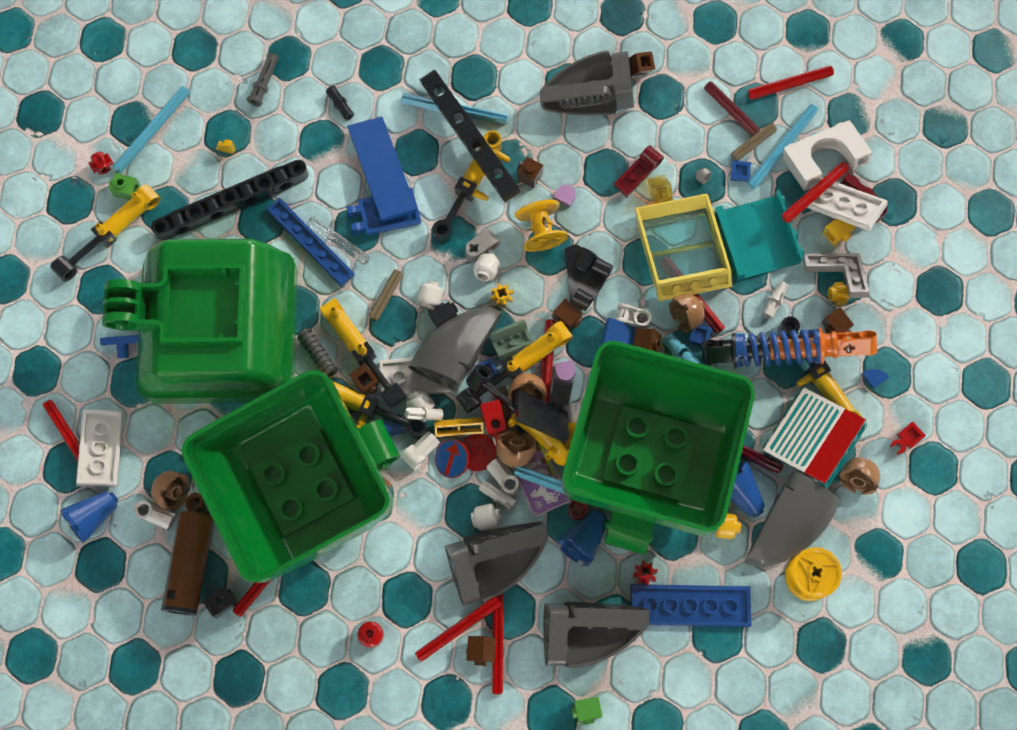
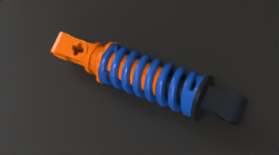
M819 327L818 329L808 330V333L805 329H802L799 335H797L795 330H791L789 336H787L785 331H780L778 337H776L774 331H770L768 340H766L764 332H759L757 341L754 333L751 332L748 333L747 341H745V334L733 332L731 339L705 340L701 344L703 363L709 365L732 363L734 369L743 367L744 362L745 367H750L752 358L757 367L761 366L762 358H764L766 366H770L772 360H775L776 365H781L783 359L786 360L788 365L792 364L793 359H796L797 364H802L803 358H807L809 364H812L813 360L814 363L824 364L826 357H833L835 359L838 356H871L876 354L877 333L866 330L844 333L831 331L830 334H826Z

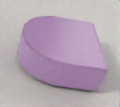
M562 185L558 188L553 199L570 207L575 199V190L570 185Z
M573 360L554 364L557 378L568 381L574 378L575 367Z

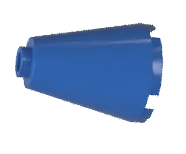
M745 461V463H739L730 500L748 517L753 516L756 518L764 512L765 504L750 466Z
M104 491L60 510V513L79 540L84 542L118 507L116 504L118 499L113 492L108 493Z
M592 510L560 538L557 543L558 545L561 544L560 550L577 563L580 560L584 562L583 566H590L605 531L604 524L608 521L606 514L600 510Z

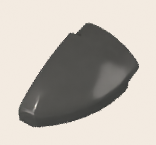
M602 51L586 56L566 66L554 75L540 90L542 109L570 115L616 114V107L618 110L634 108L628 51L611 53V56L609 51Z
M486 306L463 312L444 322L423 341L408 366L409 369L451 391L457 392L466 374L469 375L490 338L489 333L495 329L502 316V312L493 307Z
M793 471L789 474L781 490L782 493H778L745 562L755 567H765L786 561L799 554L815 542L825 531L840 504V499L811 478Z
M542 521L496 528L463 537V541L445 545L450 570L462 605L477 602L481 599L488 601L518 583L536 563L548 541L546 524Z
M566 601L564 604L545 603L543 642L546 666L577 668L604 661L618 654L633 643L648 627L650 610L644 607L570 601Z

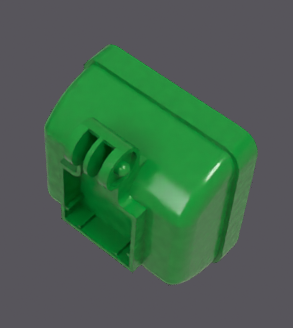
M254 239L164 240L147 252L143 263L142 283L127 279H112L104 283L102 326L114 330H139L136 387L146 400L157 404L249 403L295 378L298 269L290 254Z
M608 341L599 347L594 358L566 459L561 485L563 492L570 499L612 511L610 520L604 524V528L607 531L604 544L645 555L649 543L654 540V534L652 533L654 523L699 536H710L721 527L727 516L754 403L755 390L752 382L739 374L619 341Z
M318 370L304 372L197 430L187 437L182 446L183 459L240 575L250 582L265 583L301 568L372 529L388 516L393 508V496L379 470L387 469L389 465L400 458V454L383 421L375 420L357 428L334 382L325 373Z

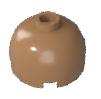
M682 294L671 299L672 301L669 302L670 313L673 320L678 319L681 324L678 326L680 330L684 333H689L702 324L705 316V305L701 300L691 294Z
M520 374L509 385L508 398L514 404L515 393L518 390L543 401L546 399V386L542 379L535 374Z
M516 431L501 433L496 444L497 456L501 462L511 468L525 466L532 460L535 454L536 441L525 433H522V436L516 435Z
M862 457L852 458L846 462L839 475L841 476L840 483L846 489L856 493V490L863 491L862 495L876 492L881 477L877 465L870 459Z
M176 471L162 472L152 483V499L158 506L167 511L171 509L177 510L188 497V494L185 493L187 487L190 488L189 478L187 475Z

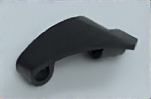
M574 244L564 248L570 302L586 311L603 287L614 265L597 257L592 251Z

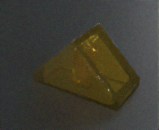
M664 174L646 178L653 204L673 200L671 183Z

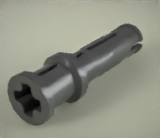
M274 53L268 54L260 76L253 83V90L246 99L253 106L261 107L263 104L262 99L268 92L267 85L279 60V57Z

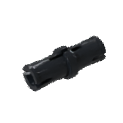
M335 85L328 87L325 92L332 100L334 108L338 109L345 121L352 119L355 114L348 106L346 98L342 97Z

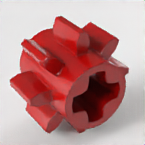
M101 151L94 153L90 157L92 161L88 162L91 170L94 173L98 172L99 175L108 173L111 170L110 165L114 164L109 154L106 153L104 155Z
M642 560V565H635L634 569L637 572L633 573V578L638 579V585L643 583L648 587L650 581L656 582V577L653 575L658 573V569H653V562L648 564Z

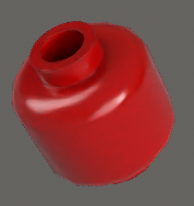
M367 621L358 629V640L367 648H376L384 640V630L377 622Z

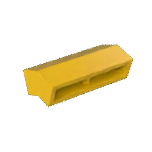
M483 417L434 421L435 437L484 433ZM481 425V428L461 429L460 426ZM458 426L456 430L438 431V428Z

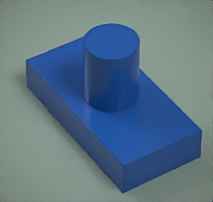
M139 335L100 338V345H116L117 359L129 358L128 344L138 343Z

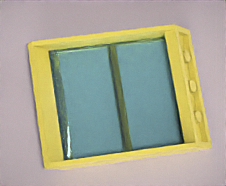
M708 194L635 208L637 227L658 301L669 300L682 294L694 295L732 287L731 268Z

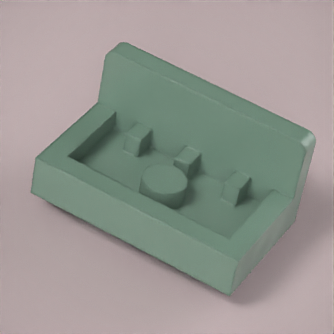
M525 320L515 322L489 333L492 346L500 361L516 355L534 342L527 329Z

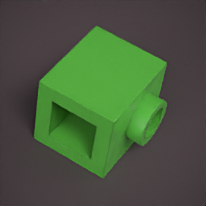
M115 173L109 182V190L113 196L130 200L132 198L131 194L136 192L141 186L137 178Z
M599 697L574 701V706H571L573 718H577V722L582 721L583 725L595 723L594 719L602 718Z

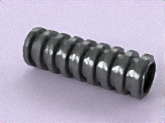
M304 329L298 334L297 339L301 340V345H304L303 348L307 350L310 358L314 359L313 363L317 364L316 367L320 369L319 371L325 373L329 378L338 371V367L335 366L333 361L331 362V357H328L329 354L325 352V348L322 347L319 339L315 338L316 335L312 333V329Z

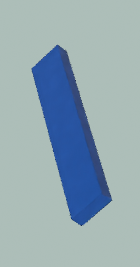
M280 197L266 209L269 215L341 288L355 276V273Z

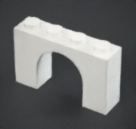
M848 120L838 123L827 130L824 129L813 136L805 137L799 142L787 145L783 149L782 159L802 189L806 191L815 186L822 178V172L811 157L816 151L821 149L839 151L853 170L869 164L872 151L851 121Z

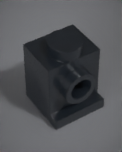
M453 302L441 303L435 307L434 311L431 308L428 309V315L436 328L457 316V312H459Z
M554 378L549 402H553V405L559 408L569 405L573 381ZM563 391L564 397H558L557 392Z
M222 587L208 598L203 599L202 602L212 617L217 619L236 606L234 601L236 596L230 588L227 590ZM222 597L223 603L218 605L217 599Z

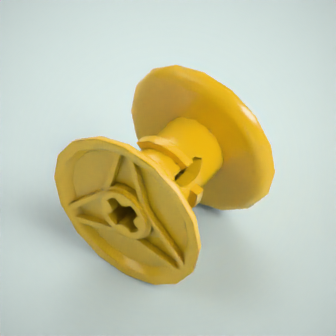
M548 199L532 202L515 212L517 220L531 222L530 230L534 232V236L524 243V250L529 252L548 250L559 246L568 239L569 235L565 231L552 230L553 222L549 220V216L559 208L557 200Z
M811 547L795 555L788 562L785 569V582L788 589L795 597L803 601H816L831 595L839 587L842 579V568L838 559L832 552L819 547Z

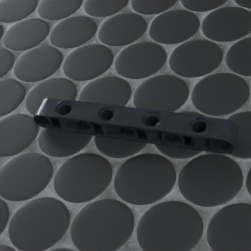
M434 69L419 80L502 200L506 203L520 194L521 191L437 71ZM482 147L481 150L476 151V148ZM499 174L502 175V177L498 179L495 178Z
M294 160L285 165L275 167L154 220L151 224V230L157 239L161 241L187 233L304 182L309 176L307 166L302 160ZM297 169H303L301 173H296ZM264 183H269L266 188L261 187ZM235 198L234 201L227 202L228 199ZM199 212L200 215L194 218L193 215ZM165 227L163 232H158L160 228Z

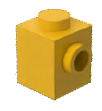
M835 219L825 227L822 234L833 246H836L841 241L846 242L853 236L852 231L855 226Z

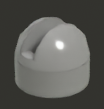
M701 168L696 172V179L700 183L706 184L712 172L706 168Z

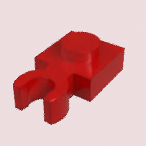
M912 421L897 434L900 439L894 440L889 446L899 445L900 451L896 454L900 455L905 451L906 446L909 449L913 448L926 435Z

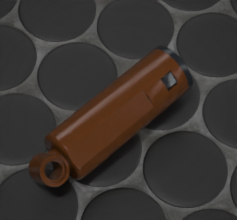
M195 492L191 493L186 499L185 506L188 511H181L179 513L161 605V611L188 616H197L214 527V520L202 495Z

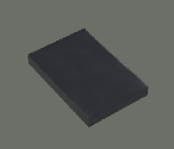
M521 390L515 393V421L561 442H567L569 439L567 411Z

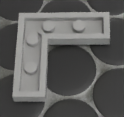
M804 253L803 264L805 272H843L849 298L869 297L870 291L860 253Z

